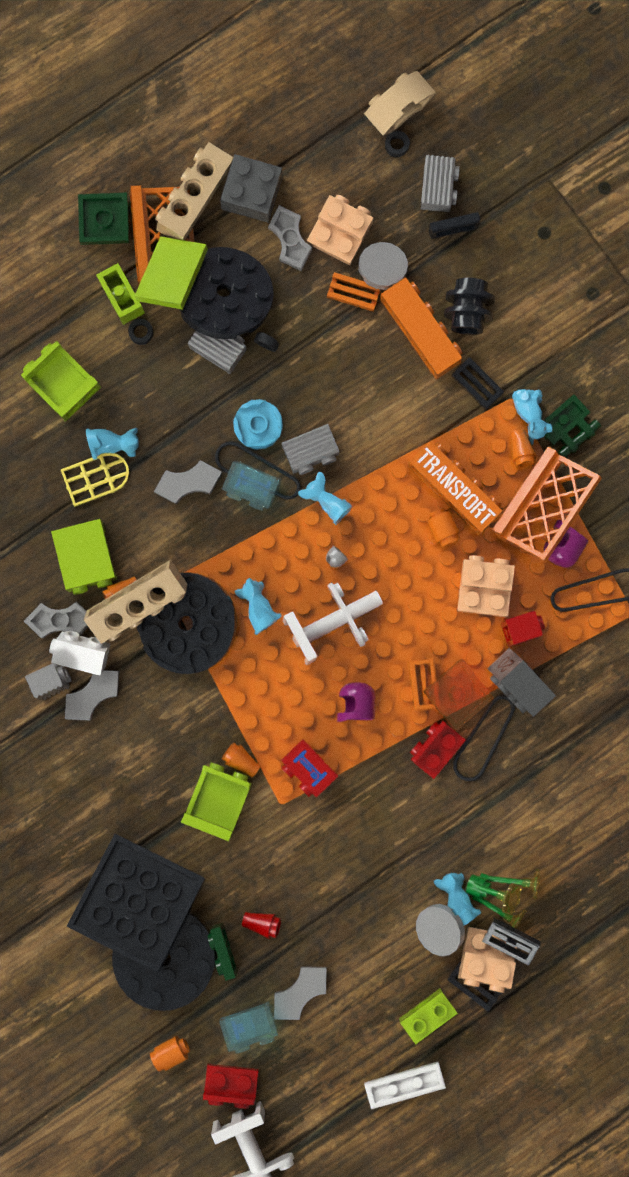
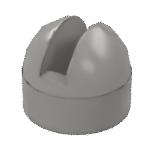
M335 546L326 554L327 563L334 568L342 566L348 560Z

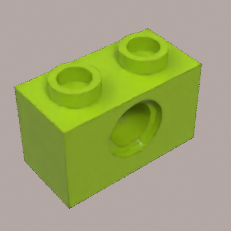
M118 263L96 275L123 325L145 314L141 303L136 301L135 293Z
M438 989L400 1017L399 1021L413 1042L417 1044L458 1013L443 991Z

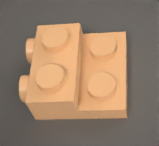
M329 195L318 216V221L307 239V244L351 265L373 224V217L370 216L371 212L365 207L358 206L356 209L348 205L349 200L345 197Z
M469 556V560L464 559L457 611L508 617L515 566L509 565V560L494 559V563L484 562V557Z
M467 927L458 978L464 980V985L479 987L480 983L490 985L489 990L504 993L505 989H511L516 966L515 958L482 942L487 930ZM492 935V937L506 943V941Z

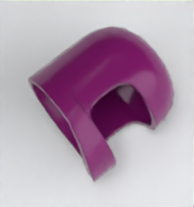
M562 520L556 521L553 527L554 530L561 527L563 524ZM570 526L548 560L563 568L571 567L578 561L588 544V540ZM545 542L543 551H545V549L549 545L548 542Z
M360 682L344 685L339 692V697L345 699L346 708L344 713H337V722L346 720H375L376 697L374 689L370 685Z

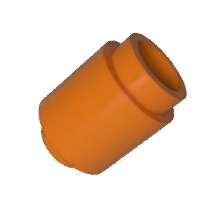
M442 508L430 514L431 519L427 522L436 542H440L442 548L460 540L458 535L460 531L450 511L445 512Z
M175 1036L156 1046L154 1051L150 1053V1058L159 1072L163 1069L167 1071L187 1060L190 1048L184 1038L180 1039L178 1036Z

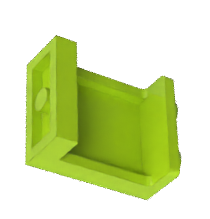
M56 341L54 344L46 345L41 351L42 355L36 361L32 360L27 363L23 368L24 372L21 376L66 422L101 389V386Z
M101 519L51 531L65 589L68 592L73 591L74 595L87 592V587L97 585L98 588H104L112 585V581L117 580L105 536L104 523Z
M211 762L210 766L203 765L202 773L181 823L230 841L252 783L247 781L248 776L235 771L232 776L224 772L225 767Z

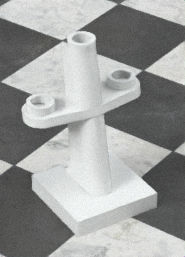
M330 583L327 587L339 610L304 628L301 627L293 611L283 617L284 625L288 624L293 633V642L297 648H301L306 657L304 660L306 666L317 659V655L310 643L345 624H348L359 646L365 645L368 637L362 627L357 628L354 619L383 604L377 591L345 606L341 599L344 593L338 583L334 585Z
M261 1101L256 1103L255 1112L247 1116L244 1115L242 1109L232 1113L231 1123L224 1126L220 1125L219 1120L213 1121L211 1136L214 1143L218 1144L235 1136L249 1166V1171L233 1177H272L271 1171L277 1168L280 1171L286 1170L294 1165L292 1153H286L268 1163L265 1162L252 1132V1128L264 1124L265 1110Z

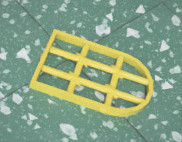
M104 453L97 457L102 465L86 472L84 464L94 461L93 458L61 469L66 489L69 491L74 507L105 495L113 494L123 488L130 474L129 466L124 458L115 453ZM114 456L119 458V460L106 464L103 457ZM123 462L126 466V471L111 477L108 471L109 467ZM80 466L82 471L80 475L69 479L66 478L65 471ZM104 470L106 474L104 480L91 484L88 477L93 473ZM126 476L123 483L115 488L113 484L115 479ZM84 477L87 485L72 492L69 483ZM109 482L111 490L95 496L94 487ZM89 490L91 498L75 502L73 495Z

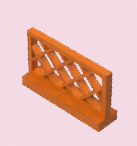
M141 185L131 186L129 195L138 287L153 255L151 245L156 240L159 241L162 234L160 232L156 234L149 228L148 222L154 216H157L158 211L165 204L169 205L170 201L168 198L175 187L141 188ZM146 195H156L162 200L155 210L147 204ZM176 209V210H175V212H176L175 214H176V215H179V216H185V215H186V214H184V213L182 212L183 209ZM193 228L185 241L194 242Z
M547 447L493 528V531L499 539L506 543L510 542L538 559L547 562L602 478L600 475L559 455L556 450ZM561 463L568 466L570 475L557 478L556 471ZM587 476L592 479L587 487L577 488V478ZM572 480L574 491L560 494L558 484ZM555 485L557 495L543 499V490L546 487ZM575 496L577 502L575 506L564 510L562 500ZM558 501L560 512L546 515L545 504ZM541 506L543 516L529 520L528 513L531 508ZM561 517L563 523L561 527L550 531L548 520ZM544 522L546 533L533 536L531 525ZM527 527L528 538L517 540L513 537L517 529ZM548 539L549 545L543 553L535 550L534 541Z

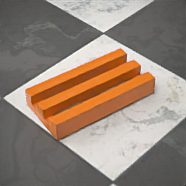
M334 272L327 298L374 312L381 289H375L367 285L365 281ZM337 281L372 291L374 294L338 284ZM337 289L356 296L372 300V302L370 304L361 300H357L338 293H334V290Z
M434 658L409 661L414 710L440 709ZM425 664L430 666L434 704H429ZM415 665H419L424 705L419 704Z

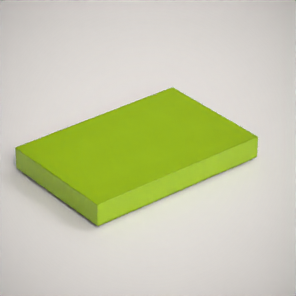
M160 236L135 293L136 301L183 310L208 251L207 245Z

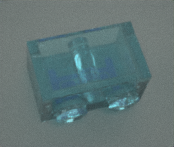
M236 460L232 462L222 490L227 491L226 496L240 501L241 498L250 501L249 505L263 511L264 507L269 509L272 506L282 479Z
M269 1002L222 1017L219 1020L228 1052L235 1050V1053L247 1051L250 1049L251 1044L257 1042L260 1045L275 1041L274 1037L278 1036L279 1032Z

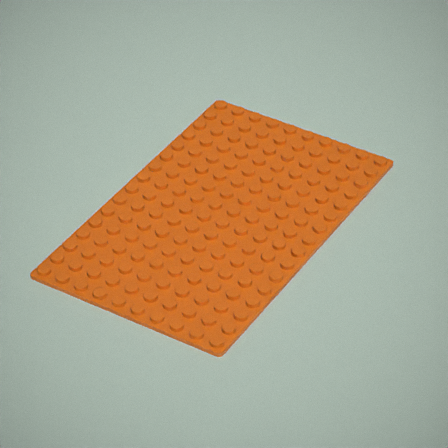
M508 399L431 440L434 445L439 443L447 451L446 456L452 462L454 460L458 461L465 469L464 474L470 480L475 478L483 486L482 491L488 497L492 495L501 503L500 509L502 513L480 536L408 467L409 461L426 445L424 444L332 493L341 500L345 499L353 506L351 511L337 525L333 523V520L317 501L184 572L197 573L213 579L225 589L234 604L237 616L235 640L227 655L208 670L280 804H285L304 794L299 787L302 782L296 776L291 779L281 768L284 765L281 759L302 739L339 775L428 727L435 721H439L498 689L490 679L493 674L487 668L508 649L501 623L506 619L531 611H535L537 616L541 615L545 625V630H542L543 636L509 647L533 670L629 618L628 601L566 612L556 610L551 604V595L555 589L611 572L579 514L571 524V527L588 540V544L578 561L568 568L557 566L549 560L544 562L510 542L506 543L499 539L493 531V528L544 453L538 440L534 439L532 447L537 455L535 458L536 463L533 466L519 469L512 462L511 433L515 430L524 429L529 439L528 424L518 415L513 399ZM562 483L558 484L560 494L567 493ZM555 485L546 487L542 492L543 499L557 495ZM570 498L562 500L564 510L574 507ZM558 501L545 504L546 515L560 512ZM541 506L531 508L528 513L529 520L543 516ZM442 508L445 512H451L460 531L458 534L460 540L443 548L440 542H436L427 522L431 519L430 514ZM561 517L548 520L550 531L554 530L553 527L557 520H562ZM544 522L531 525L533 536L546 533ZM527 527L517 529L513 537L517 540L528 538ZM548 539L534 541L535 550L543 553L545 542H548ZM333 546L338 548L348 558L338 568L331 567L326 561V554ZM469 556L484 557V562L494 563V559L509 560V565L515 566L508 617L457 611L464 559L469 560ZM612 575L559 591L555 595L554 601L558 607L567 608L624 598L625 596ZM248 578L264 583L265 587L262 595L269 600L273 611L282 615L277 622L258 635L254 634L255 630L249 619V601L241 599L235 594V590L242 589ZM330 583H333V585L338 583L344 593L341 599L345 606L377 591L383 604L354 619L357 628L362 627L368 637L365 645L359 646L348 624H345L310 643L317 655V659L306 666L304 662L306 657L301 648H297L293 642V633L288 624L284 625L283 617L293 611L301 627L304 628L339 610L327 587ZM190 616L182 618L186 629L190 630L193 627L192 619ZM434 658L440 709L415 711L409 661ZM425 664L429 704H434L430 666ZM415 665L419 704L424 705L419 665ZM360 682L368 684L374 689L376 697L375 720H346L337 722V713H344L346 708L345 699L339 697V692L344 685Z

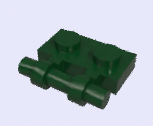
M573 394L544 420V422L551 424L553 427L552 432L546 433L544 438L551 446H554L560 440L564 447L558 451V454L566 458L570 454H575L584 441L592 439L596 435L595 432L601 427V424L596 419L590 424L584 420L591 412ZM577 426L581 432L571 439L567 433Z

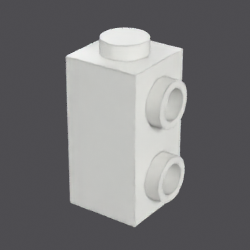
M62 631L57 639L53 638L49 650V653L53 654L51 663L101 675L106 667L110 643L104 642L101 644L96 637L86 638L79 636L74 631Z

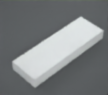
M439 1062L364 1082L371 1109L446 1088Z

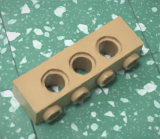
M209 142L204 149L199 148L193 159L195 161L192 169L187 167L181 177L183 183L180 188L175 187L168 198L171 202L166 209L162 207L155 218L158 221L156 230L168 238L186 240L230 170L233 157ZM206 169L212 175L203 176L199 171ZM195 189L199 195L191 196L187 193V190ZM176 209H183L186 215L178 216L174 211Z
M169 560L88 609L84 621L101 644L107 640L110 642L114 641L122 634L123 630L128 627L130 629L137 627L142 623L143 618L148 615L155 616L168 603H177L184 598L187 583L172 561ZM159 587L163 589L165 593L158 595L155 594L152 591V589ZM138 600L143 603V606L135 607L131 602ZM117 613L122 616V619L115 620L110 614Z

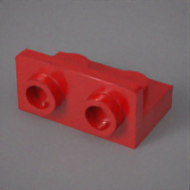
M443 720L439 724L435 721L426 732L429 735L423 744L419 741L410 751L413 755L410 760L432 779H435L465 742V739Z
M207 1064L203 1100H208V1104L222 1106L224 1102L234 1103V1107L243 1109L249 1108V1105H255L259 1069Z

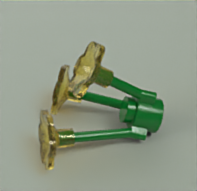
M536 869V873L532 878L523 877V880L489 876L483 873L480 876L472 874L466 887V893L473 896L472 900L482 903L502 916V920L509 923L510 926L517 928L526 913V910L523 909L519 914L513 915L515 907L520 903L521 886L519 885H522V888H530L533 893V899L537 900L540 869ZM489 882L506 883L510 885L507 891H497L491 889L492 883ZM489 894L496 896L497 900L503 902L502 910L483 897L487 898Z

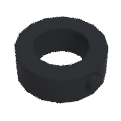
M394 131L387 136L385 149L390 156L401 157L408 152L410 143L408 136L404 132ZM394 139H401L404 142V147L396 150L391 147L390 143Z
M135 319L129 325V337L134 343L145 345L153 338V328L147 320ZM145 326L148 329L146 336L143 338L136 337L134 335L136 327Z
M258 332L254 338L255 343L269 351L276 352L279 342L267 334Z

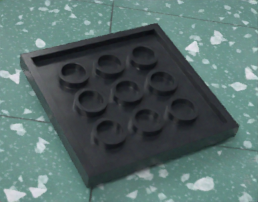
M114 834L66 927L159 973L206 879Z

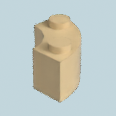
M418 71L409 75L405 72L398 77L395 84L382 95L378 94L370 100V107L364 114L382 135H386L396 131L408 118L421 111L436 92Z

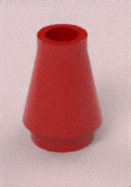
M245 912L242 927L248 928L268 939L271 937L277 938L281 927V918L276 917V914Z

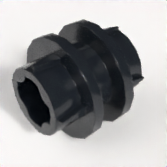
M459 278L456 280L455 289L446 292L445 299L454 305L444 310V317L452 321L451 330L453 332L464 335H479L483 333L484 323L493 321L494 314L485 308L495 303V296L487 292L488 283L478 278Z

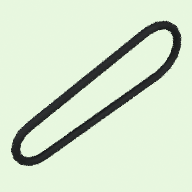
M233 441L225 442L216 451L215 462L222 471L252 483L283 499L289 500L297 497L301 489L297 478L241 444ZM227 445L239 447L292 479L297 485L296 492L291 496H286L224 468L219 462L220 451Z
M622 568L559 587L552 592L551 604L556 610L566 612L628 601L629 597L560 608L555 604L554 597L559 591L622 572H629V568Z
M505 695L497 696L491 701L455 756L453 769L460 779L475 781L485 772L515 711V705ZM500 699L507 700L511 705V711L481 771L474 777L467 778L462 776L457 769L458 758L495 702Z

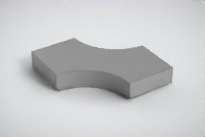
M279 205L268 229L275 233L281 242L280 262L302 272L312 252V247L300 235L299 222L301 215Z
M200 460L195 467L186 472L174 473L166 470L154 492L177 505L184 496L190 493L202 492L210 495L222 472Z
M77 602L61 610L50 609L41 603L24 620L42 639L58 631H74L81 636L88 628L84 621L86 610Z
M103 670L101 675L92 674L91 680L85 688L76 693L66 694L65 719L91 721L95 708L102 701L118 697L119 671Z
M301 967L298 979L290 988L275 992L274 1019L300 1020L304 1005L311 998L326 994V967Z

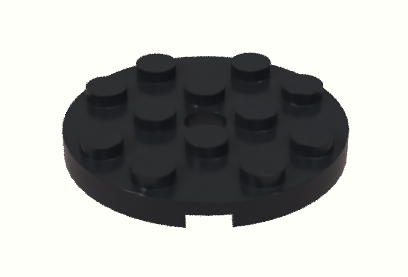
M228 247L209 248L183 310L179 309L181 317L191 328L212 338L234 339L238 335L247 332L251 333L263 324L270 313L273 301L271 278L258 260L243 251ZM226 287L230 295L226 297L220 296L217 291Z
M180 573L187 583L184 598L177 603H168L155 616L148 615L143 618L142 623L137 626V631L140 634L145 652L156 664L171 672L192 674L212 668L227 655L235 640L237 616L230 596L220 584L201 574ZM159 587L152 589V591L158 595L165 593L164 590ZM185 616H190L193 621V627L190 630H185L181 626V620Z
M189 912L169 952L171 961L169 964L163 965L159 973L113 950L112 965L119 986L131 1000L152 1010H174L191 1003L204 991L214 971L215 951L211 950L207 937L209 931L196 916Z

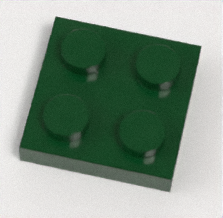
M127 192L78 194L80 245L130 243Z
M222 922L213 925L210 929L211 933L207 937L211 950L216 949L218 958L215 964L219 976L224 975L225 981L236 978L238 970L224 924Z

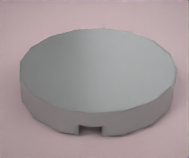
M379 242L371 244L364 249L359 259L358 270L367 285L375 289L387 290L405 278L408 261L405 253L399 247L391 243Z
M442 904L430 905L419 914L416 920V932L424 948L432 954L447 956L451 955L462 945L465 938V929L461 918L452 912L453 909Z

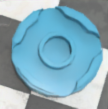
M261 399L251 400L243 404L238 409L233 421L234 432L238 440L246 447L255 450L266 449L274 445L280 438L283 429L282 416L279 410L273 404Z

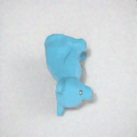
M517 390L512 394L514 406L518 415L528 424L529 441L533 445L534 439H540L546 433L552 432L553 427L542 420V411L539 407V403L542 402L541 397L543 396L541 390Z
M137 428L127 431L122 436L106 429H86V437L93 460H96L100 454L116 453L121 450L126 452L129 457L136 456V450L139 447V439L136 436Z
M318 472L316 480L310 482L306 489L300 490L298 495L306 500L318 501L322 509L333 520V523L337 525L351 511L353 506L345 499L341 500L333 494L327 493L325 490V476L322 472Z
M248 578L242 589L235 590V594L239 598L249 601V619L255 630L254 634L258 635L277 622L282 615L281 613L274 612L269 600L262 595L265 587L264 583Z
M449 873L442 880H434V884L440 890L448 893V907L453 909L452 912L461 918L464 926L482 912L480 909L473 907L469 895L462 888L465 879L462 873Z

